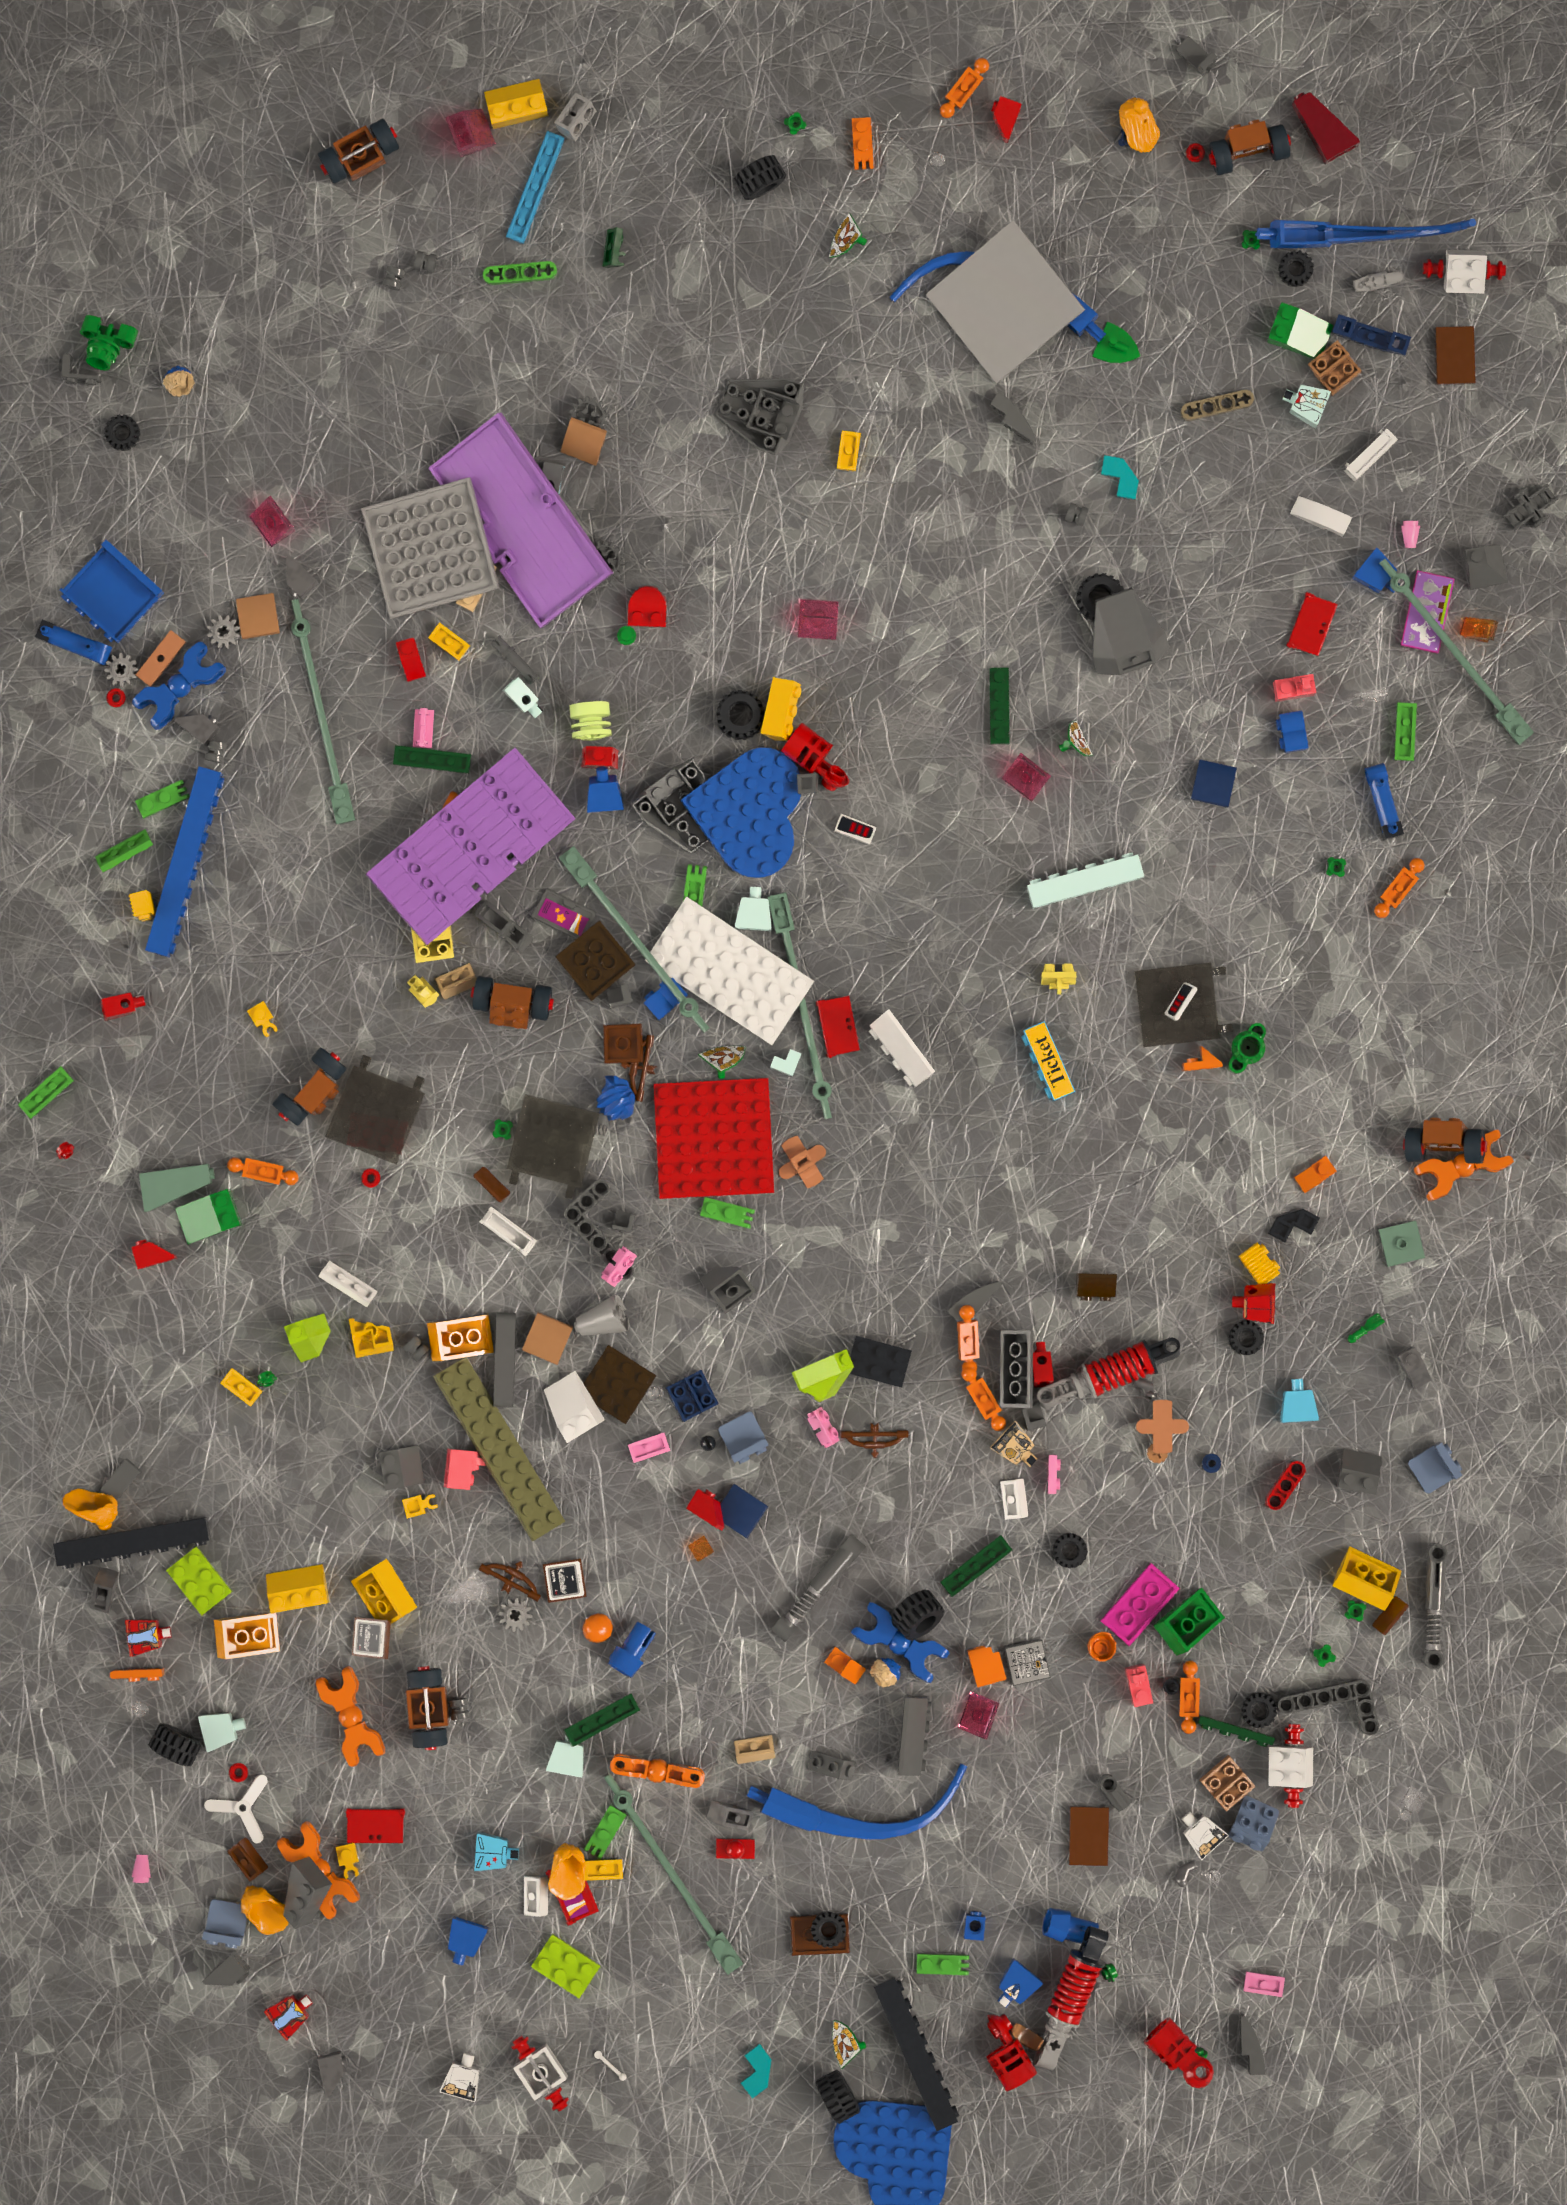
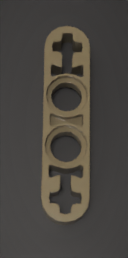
M1241 390L1189 402L1182 407L1181 416L1186 421H1194L1245 409L1252 405L1254 395L1249 390ZM1243 394H1245L1246 397H1250L1247 404H1245L1244 401H1240L1237 403L1238 406H1235V399L1233 396H1236V400L1241 399L1243 397ZM1228 398L1231 400L1232 406L1224 408L1221 405V401ZM1211 403L1213 411L1210 413L1205 412L1203 405ZM1199 404V411L1201 415H1198V411L1193 412L1191 417H1189L1188 414L1184 413L1187 410V407H1190L1191 410L1197 409L1196 405Z

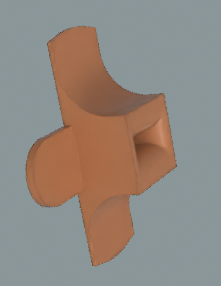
M798 1136L788 1139L781 1145L790 1159V1162L779 1169L781 1178L789 1179L799 1174L807 1189L817 1185L824 1179L815 1165L817 1161L826 1155V1149L822 1145H816L807 1151Z
M1156 1400L1153 1401L1152 1419L1139 1420L1136 1424V1429L1141 1434H1152L1153 1452L1164 1454L1172 1452V1434L1186 1433L1189 1429V1424L1183 1419H1172V1401Z

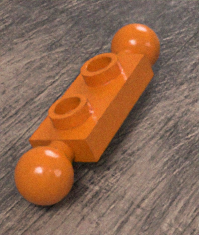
M979 58L975 61L974 70L968 67L945 96L949 103H944L940 107L942 117L951 118L955 113V106L961 110L981 84L984 78L980 76V73H985L989 69V62L985 58Z
M1412 859L1409 864L1410 869L1408 870L1403 867L1380 896L1384 902L1377 904L1374 908V913L1378 918L1387 917L1390 906L1396 909L1419 878L1415 874L1422 872L1425 867L1422 859Z
M233 1157L227 1163L228 1169L233 1173L242 1170V1177L280 1185L281 1180H284L287 1185H295L299 1179L297 1172L294 1170L283 1172L284 1166L246 1158L245 1163H242L239 1158Z
M964 1305L959 1311L960 1317L964 1321L957 1322L959 1359L961 1361L965 1360L962 1364V1370L965 1367H972L977 1371V1364L973 1359L979 1358L978 1321L976 1319L971 1320L975 1315L974 1308L970 1305Z
M965 1367L961 1375L965 1381L970 1382L966 1389L984 1419L991 1418V1427L995 1431H1002L1006 1427V1420L997 1414L1002 1411L984 1379H976V1370L972 1367Z
M1191 1660L1183 1664V1672L1186 1674V1677H1180L1179 1716L1185 1717L1181 1724V1729L1186 1734L1195 1732L1197 1726L1193 1717H1199L1200 1678H1194L1198 1671V1665Z

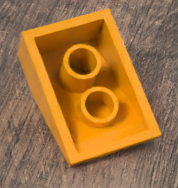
M489 1314L427 1323L432 1361H444L494 1353Z
M276 1613L214 1619L217 1658L232 1659L280 1651Z

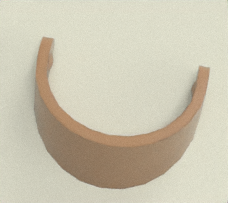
M1016 2023L1011 2030L1012 2036L1029 2049L1038 2051L1044 2042V2039L1019 2023Z

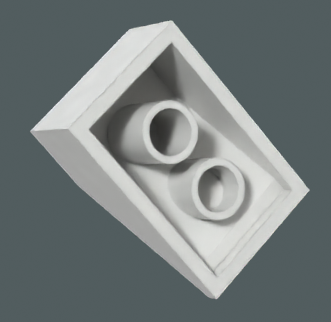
M576 1371L544 1389L556 1425L567 1443L605 1420Z

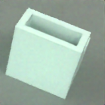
M790 1049L786 1060L774 1056L770 1068L793 1077L801 1053Z

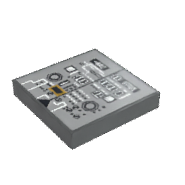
M1042 1640L1005 1648L1013 1686L1051 1678Z

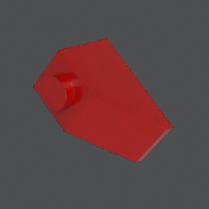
M1000 96L999 101L995 100L991 111L994 112L993 119L1003 141L1008 143L1022 104Z
M414 637L396 642L407 681L410 682L426 677Z
M146 1239L135 1242L136 1246L131 1247L137 1269L177 1259L175 1254L153 1242H147Z
M698 1489L686 1509L715 1528L723 1531L724 1522L721 1505L714 1498L716 1495L707 1489L705 1492Z

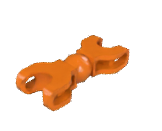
M1494 1130L1485 1134L1487 1152H1485V1158L1481 1164L1466 1163L1464 1153L1454 1157L1453 1161L1442 1162L1439 1159L1432 1158L1417 1165L1413 1169L1416 1175L1420 1176L1430 1173L1437 1178V1187L1429 1191L1426 1196L1428 1201H1434L1446 1196L1451 1190L1454 1181L1460 1177H1469L1474 1171L1485 1169L1488 1172L1496 1173L1510 1166L1514 1162L1511 1156L1507 1155L1497 1158L1490 1151L1491 1144L1501 1137L1500 1131Z
M347 1666L342 1670L344 1684L341 1689L332 1688L327 1679L323 1677L316 1679L315 1684L321 1700L334 1706L336 1712L339 1711V1722L346 1728L344 1730L346 1738L342 1745V1752L348 1765L354 1767L359 1763L357 1750L360 1744L370 1746L377 1756L384 1755L386 1749L380 1733L367 1727L365 1721L362 1722V1711L355 1705L357 1704L355 1696L359 1689V1681L353 1668Z
M619 1753L614 1755L610 1763L611 1771L615 1774L648 1778L654 1783L665 1781L680 1786L698 1788L703 1784L705 1778L704 1771L699 1767L674 1763L668 1764L660 1758L650 1760ZM623 1761L625 1766L623 1768L618 1767L616 1762ZM697 1774L699 1779L694 1781L690 1778V1775Z
M305 1821L300 1827L304 1836V1844L302 1846H294L287 1838L279 1839L277 1846L284 1858L289 1862L310 1857L330 1880L332 1885L319 1909L327 1919H332L336 1915V1909L332 1902L334 1895H343L349 1902L355 1903L360 1900V1894L351 1880L337 1877L334 1872H330L329 1863L320 1858L322 1856L319 1851L321 1843L320 1834L310 1822Z

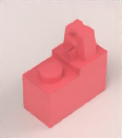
M1313 674L1280 679L1273 682L1276 702L1310 697L1316 694Z
M447 1448L443 1487L470 1490V1486H473L474 1483L472 1471L479 1470V1465L486 1466L480 1454L476 1451Z
M1140 1664L1126 1667L1125 1672L1133 1706L1139 1707L1152 1704L1153 1699L1145 1665Z

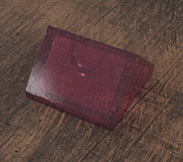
M269 496L249 516L271 547L296 531L272 496Z
M800 599L798 638L836 640L839 602Z
M1020 753L1002 779L1032 802L1049 781L1051 775Z
M970 1691L958 1728L987 1740L1000 1704L999 1701Z

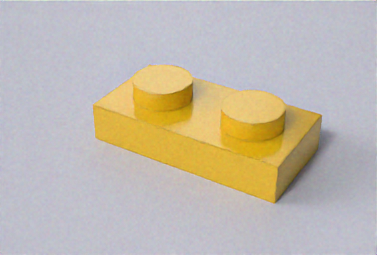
M842 431L837 463L838 470L856 472L861 433Z
M440 622L428 637L458 661L461 660L470 648L467 642Z
M231 1368L220 1383L250 1407L263 1392L234 1368Z
M622 1859L585 1860V1881L623 1879Z

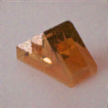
M1464 617L1460 636L1488 643L1489 640L1494 641L1498 622L1489 619Z

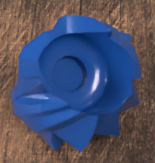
M604 1076L606 1085L602 1088L601 1095L596 1099L598 1102L596 1108H600V1113L607 1115L609 1121L629 1118L633 1114L635 1094L629 1087V1082L617 1076Z

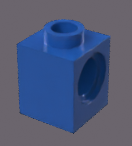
M970 1911V1914H966L964 1939L984 1941L986 1917L982 1915V1912ZM973 1920L980 1922V1927L977 1930H972L969 1927Z

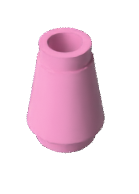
M1403 521L1401 528L1405 548H1416L1420 529L1418 521Z
M136 1855L132 1873L134 1883H149L151 1875L148 1855Z

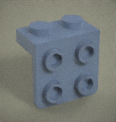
M747 1412L720 1426L718 1429L734 1463L738 1461L739 1464H742L750 1459L749 1455L753 1453L759 1455L767 1451L766 1446L769 1444L752 1412Z
M1442 1442L1436 1443L1408 1461L1413 1474L1425 1493L1428 1494L1452 1479L1462 1476L1460 1464L1457 1460L1453 1461L1450 1456L1452 1451L1447 1444L1443 1445Z
M1245 1796L1241 1802L1235 1822L1228 1831V1837L1232 1838L1235 1842L1250 1846L1253 1850L1262 1852L1270 1841L1279 1810L1249 1796Z
M213 1899L210 1902L206 1930L203 1932L202 1940H207L206 1943L211 1945H218V1942L225 1943V1947L228 1948L241 1946L247 1922L246 1915L242 1913L241 1904Z

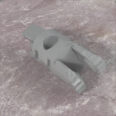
M1381 271L1353 281L1355 292H1371L1381 288H1389L1390 284L1401 282L1403 275L1399 271L1389 273Z

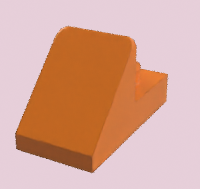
M1200 1046L1201 1061H1198V1058L1186 1059L1187 1063L1182 1064L1183 1071L1223 1067L1222 1062L1203 1046Z
M1324 1156L1295 1176L1294 1179L1303 1192L1306 1193L1337 1171L1327 1156Z
M836 1646L824 1661L825 1664L855 1685L866 1671L865 1667Z

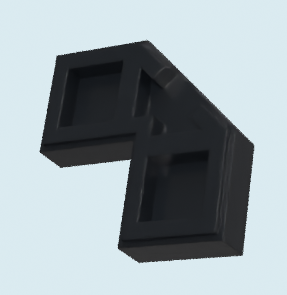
M1305 1209L1276 1217L1268 1234L1284 1243L1287 1241L1294 1226L1311 1235L1320 1217Z

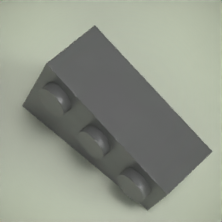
M310 1857L292 1862L283 1916L294 1929L312 1923L332 1885L330 1880Z

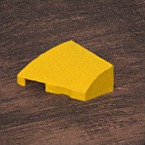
M353 1318L349 1319L356 1358L394 1351L390 1327L376 1326L370 1322L365 1324L357 1322Z

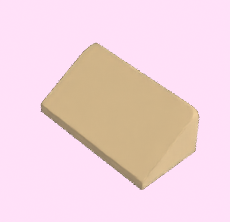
M470 963L435 978L444 999L472 988V986L475 987L477 979Z
M772 1735L734 1741L737 1764L775 1758Z

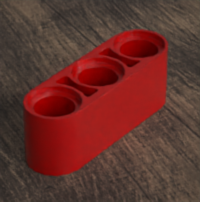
M1294 1460L1286 1466L1265 1498L1268 1508L1278 1510L1283 1507L1306 1472V1467L1302 1462ZM1294 1464L1301 1466V1472L1297 1475H1294L1291 1471ZM1283 1480L1290 1482V1488L1286 1491L1280 1487ZM1272 1496H1278L1280 1500L1279 1504L1275 1507L1270 1505V1498Z

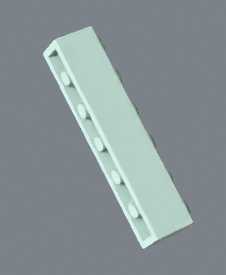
M1132 852L1122 855L1120 860L1115 861V858L1104 860L1102 865L1097 866L1096 863L1086 865L1084 870L1078 871V868L1066 871V875L1060 876L1059 873L1048 876V880L1041 881V878L1032 880L1030 885H1027L1032 908H1038L1144 878V873L1139 856L1133 855Z

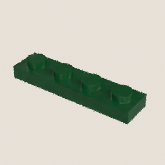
M989 668L990 745H1009V668Z
M395 745L393 765L469 774L472 755Z
M1000 1535L945 1577L940 1583L950 1596L953 1597L1013 1550L1002 1535Z
M632 1693L563 1729L571 1747H574L635 1714L640 1709Z
M1199 1715L1197 1720L1201 1724L1200 1728L1212 1731V1728L1220 1730V1734L1230 1736L1231 1733L1236 1734L1238 1739L1249 1742V1739L1257 1741V1745L1267 1747L1268 1744L1273 1745L1275 1740L1273 1736L1203 1715Z

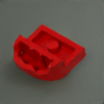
M642 586L631 594L628 604V626L666 627L667 600L658 588Z

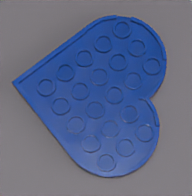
M772 748L749 750L680 800L721 858L734 872L751 878L766 877L779 871L789 860L794 847V833L787 816L794 811L801 797V794H798L797 775L800 772L795 763L781 751Z
M879 2100L859 2102L860 2113L840 2124H836L834 2130L836 2155L849 2172L858 2177L868 2179L869 2193L875 2205L940 2204L945 2192L952 2125L936 2131L925 2105Z

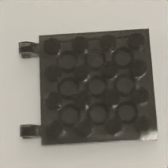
M1211 963L1135 971L1143 1048L1220 1039L1219 1033L1232 1032V1024L1218 1025L1213 976L1226 975V966L1212 968ZM1183 983L1197 987L1198 990L1178 1021L1175 1022L1165 1015V1011Z
M363 1055L359 1068L356 1066L352 1068L325 1137L397 1165L425 1096V1093L421 1092L425 1079L417 1075L413 1088L371 1073L367 1069L372 1059Z
M525 1094L507 1169L512 1170L509 1184L517 1185L521 1172L568 1184L565 1198L572 1199L575 1187H582L600 1113Z

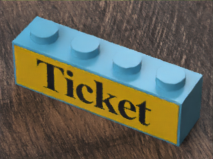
M1045 1021L1023 1030L1024 1035L1021 1038L1024 1045H1029L1031 1053H1029L1033 1064L1037 1063L1039 1070L1036 1072L1040 1081L1044 1080L1047 1086L1044 1090L1048 1099L1052 1098L1053 1101H1056L1074 1093V1087Z

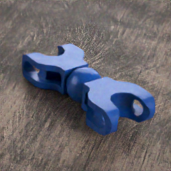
M198 642L186 651L183 659L184 664L178 670L181 674L171 676L167 686L163 683L159 687H145L134 697L132 704L138 709H143L150 704L157 705V712L150 721L151 726L155 730L163 728L173 719L175 705L180 702L178 698L187 696L191 690V685L195 689L201 684H214L226 672V667L219 662L214 663L208 668L201 666V660L208 651L204 642Z
M869 1602L867 1609L876 1617V1627L872 1631L856 1627L852 1629V1635L867 1645L882 1643L889 1646L894 1654L903 1655L908 1660L909 1668L913 1675L927 1683H932L934 1677L925 1668V1658L931 1654L940 1658H947L950 1654L949 1651L935 1641L919 1643L916 1640L906 1639L893 1626L889 1612L877 1604Z

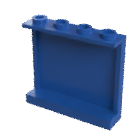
M105 540L101 544L102 548L64 589L60 588V591L63 593L61 597L68 604L73 602L77 606L75 610L83 617L87 615L91 619L89 623L97 630L101 628L105 631L103 635L111 643L114 640L119 643L162 597L164 592L110 542Z

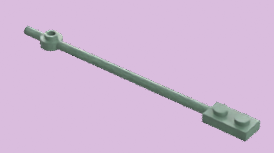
M1383 559L1379 564L1391 577V589L1397 593H1404L1499 712L1494 716L1514 741L1520 745L1534 733L1511 703L1504 706L1410 590L1409 577L1404 573L1397 574L1389 562ZM1399 579L1404 581L1403 586L1398 585Z
M295 599L291 601L295 617L291 630L296 637L300 638L334 785L328 787L336 824L340 825L356 821L348 785L347 783L341 784L307 639L311 626L302 617L299 600ZM300 624L304 625V629L302 631H299L297 629L298 625Z
M573 846L561 855L559 859L582 888L588 885L680 1002L679 1010L681 1014L686 1018H692L703 1033L710 1029L709 1026L698 1014V1003L694 999L686 998L608 900L594 882V879L598 876L577 849ZM688 1004L692 1005V1009L690 1011H687L685 1009L686 1005Z
M787 893L768 896L776 934L782 933L788 962L798 970L789 932L794 931L795 928ZM803 998L799 1004V1010L816 1080L812 1093L821 1102L824 1119L832 1118L828 1098L832 1090L829 1083L823 1080L805 998ZM820 1087L825 1088L826 1092L824 1094H819L818 1089Z
M611 1774L605 1776L604 1779L615 1794L613 1798L614 1805L618 1809L626 1810L711 1938L706 1941L707 1945L727 1975L743 1965V1961L723 1931L718 1934L715 1932L632 1807L633 1797L631 1793L627 1790H621ZM625 1797L627 1799L626 1803H620L619 1798Z

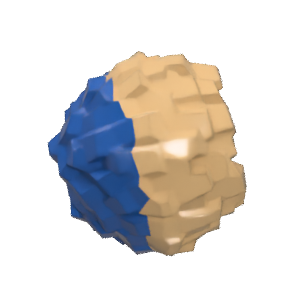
M179 365L168 370L163 379V385L172 396L177 397L188 395L195 384L190 371Z
M880 1658L874 1661L870 1674L874 1677L875 1682L883 1688L895 1685L896 1681L900 1678L901 1666L889 1658Z

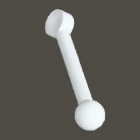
M601 2051L595 2052V2058L601 2059L619 2076L621 2081L626 2080V2074L618 2071L602 2056Z

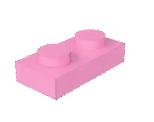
M665 1433L628 1444L634 1463L670 1451Z
M1048 1455V1494H1056V1490H1060V1478H1057V1471H1060L1061 1461L1057 1459V1455Z
M1246 1971L1243 1991L1282 1997L1285 1977Z

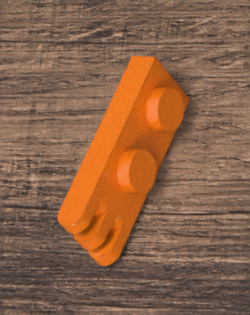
M871 117L852 118L854 169H859L858 162H862V170L866 169V162H869L870 169H874Z
M164 1668L120 1669L110 1672L112 1679L128 1678V1682L140 1681V1678L148 1677V1681H157L159 1677L164 1676Z

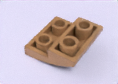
M1338 340L1308 363L1309 368L1325 389L1331 391V396L1362 373V370L1350 358V354Z
M571 417L561 453L596 466L607 431Z
M274 593L236 599L242 639L280 633Z
M538 1312L522 1350L558 1365L573 1326Z
M1229 1755L1200 1779L1201 1783L1226 1812L1256 1787Z

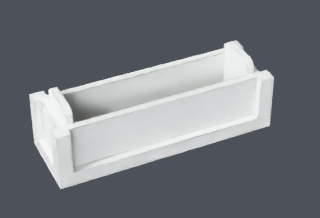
M1381 429L1379 431L1381 435L1351 464H1345L1347 468L1344 472L1354 482L1398 440L1388 429L1385 431Z
M490 1207L489 1211L479 1222L524 1256H527L537 1243V1240L493 1207Z

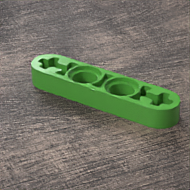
M551 261L490 266L484 270L483 278L489 285L545 281L556 277L557 268ZM540 266V270H546L547 266H550L554 271L551 272V275H547L546 272H540L541 276L538 277L537 267ZM528 267L535 270L534 276H525V269ZM508 269L515 270L516 276L513 279H508L505 276ZM499 270H502L503 280H500V276H495L494 280L486 277V275L490 274V271H493L494 274H500Z

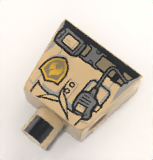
M1013 1421L990 1447L1015 1465L1023 1460L1031 1467L1038 1459L1030 1452L1035 1445L1016 1421Z

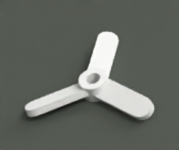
M263 1774L258 1775L240 1801L210 1799L205 1802V1809L209 1812L237 1813L241 1816L254 1843L262 1842L264 1837L251 1811V1806L267 1784V1777ZM241 1804L246 1806V1811L240 1810Z

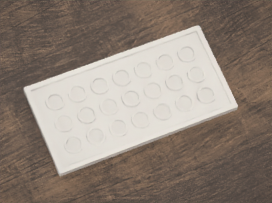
M689 897L685 898L650 952L670 978H674L677 983L771 1045L774 1044L815 982Z

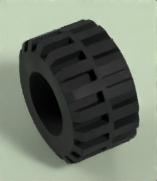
M769 155L744 167L734 177V181L744 199L753 200L779 186L786 178V174L776 156Z
M1096 573L1093 576L1087 577L1081 583L1076 595V604L1080 614H1083L1086 620L1090 619L1093 623L1095 607L1089 600L1091 591L1096 588H1104L1112 595L1124 590L1118 579L1115 580L1114 576H1107L1106 573L1100 575Z
M742 690L732 691L719 702L717 708L718 725L721 731L727 734L728 737L735 738V740H746L749 737L752 738L761 730L760 728L764 720V707L755 694ZM743 704L750 708L752 718L748 724L737 726L731 722L729 712L735 705Z
M921 1590L911 1594L898 1605L892 1615V1621L906 1639L914 1640L934 1629L941 1621L945 1610L930 1590Z
M159 1723L148 1744L157 1754L182 1766H192L202 1747L200 1741L192 1735L165 1723Z
M836 2069L816 2080L817 2089L835 2122L840 2124L860 2113L859 2105L840 2071Z

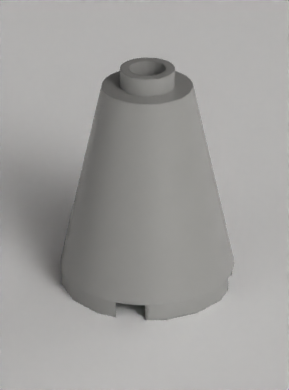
M618 1295L609 1297L576 1318V1322H574L576 1332L582 1336L621 1333L628 1331L630 1325L628 1316L625 1317L624 1314L626 1310L625 1305Z

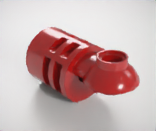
M801 723L781 752L794 762H797L809 773L816 772L823 778L821 780L822 785L830 791H835L837 788H842L849 784V778L844 770L824 760L833 745L816 734L815 731L804 723Z
M1004 2013L1000 2016L989 2014L987 2015L989 2020L987 2026L996 2039L1000 2038L1003 2045L990 2052L986 2057L1005 2091H1010L1033 2078L1037 2071L1017 2038L1013 2039L1010 2035L1009 2030L1013 2027Z
M1170 2017L1158 2024L1145 2038L1144 2043L1156 2056L1160 2057V2060L1168 2066L1170 2071L1178 2067L1183 2072L1185 2081L1191 2087L1203 2088L1210 2084L1214 2074L1212 2064L1208 2059L1199 2056L1194 2051L1197 2045L1182 2032V2029ZM1198 2067L1203 2069V2075L1200 2078L1196 2075Z

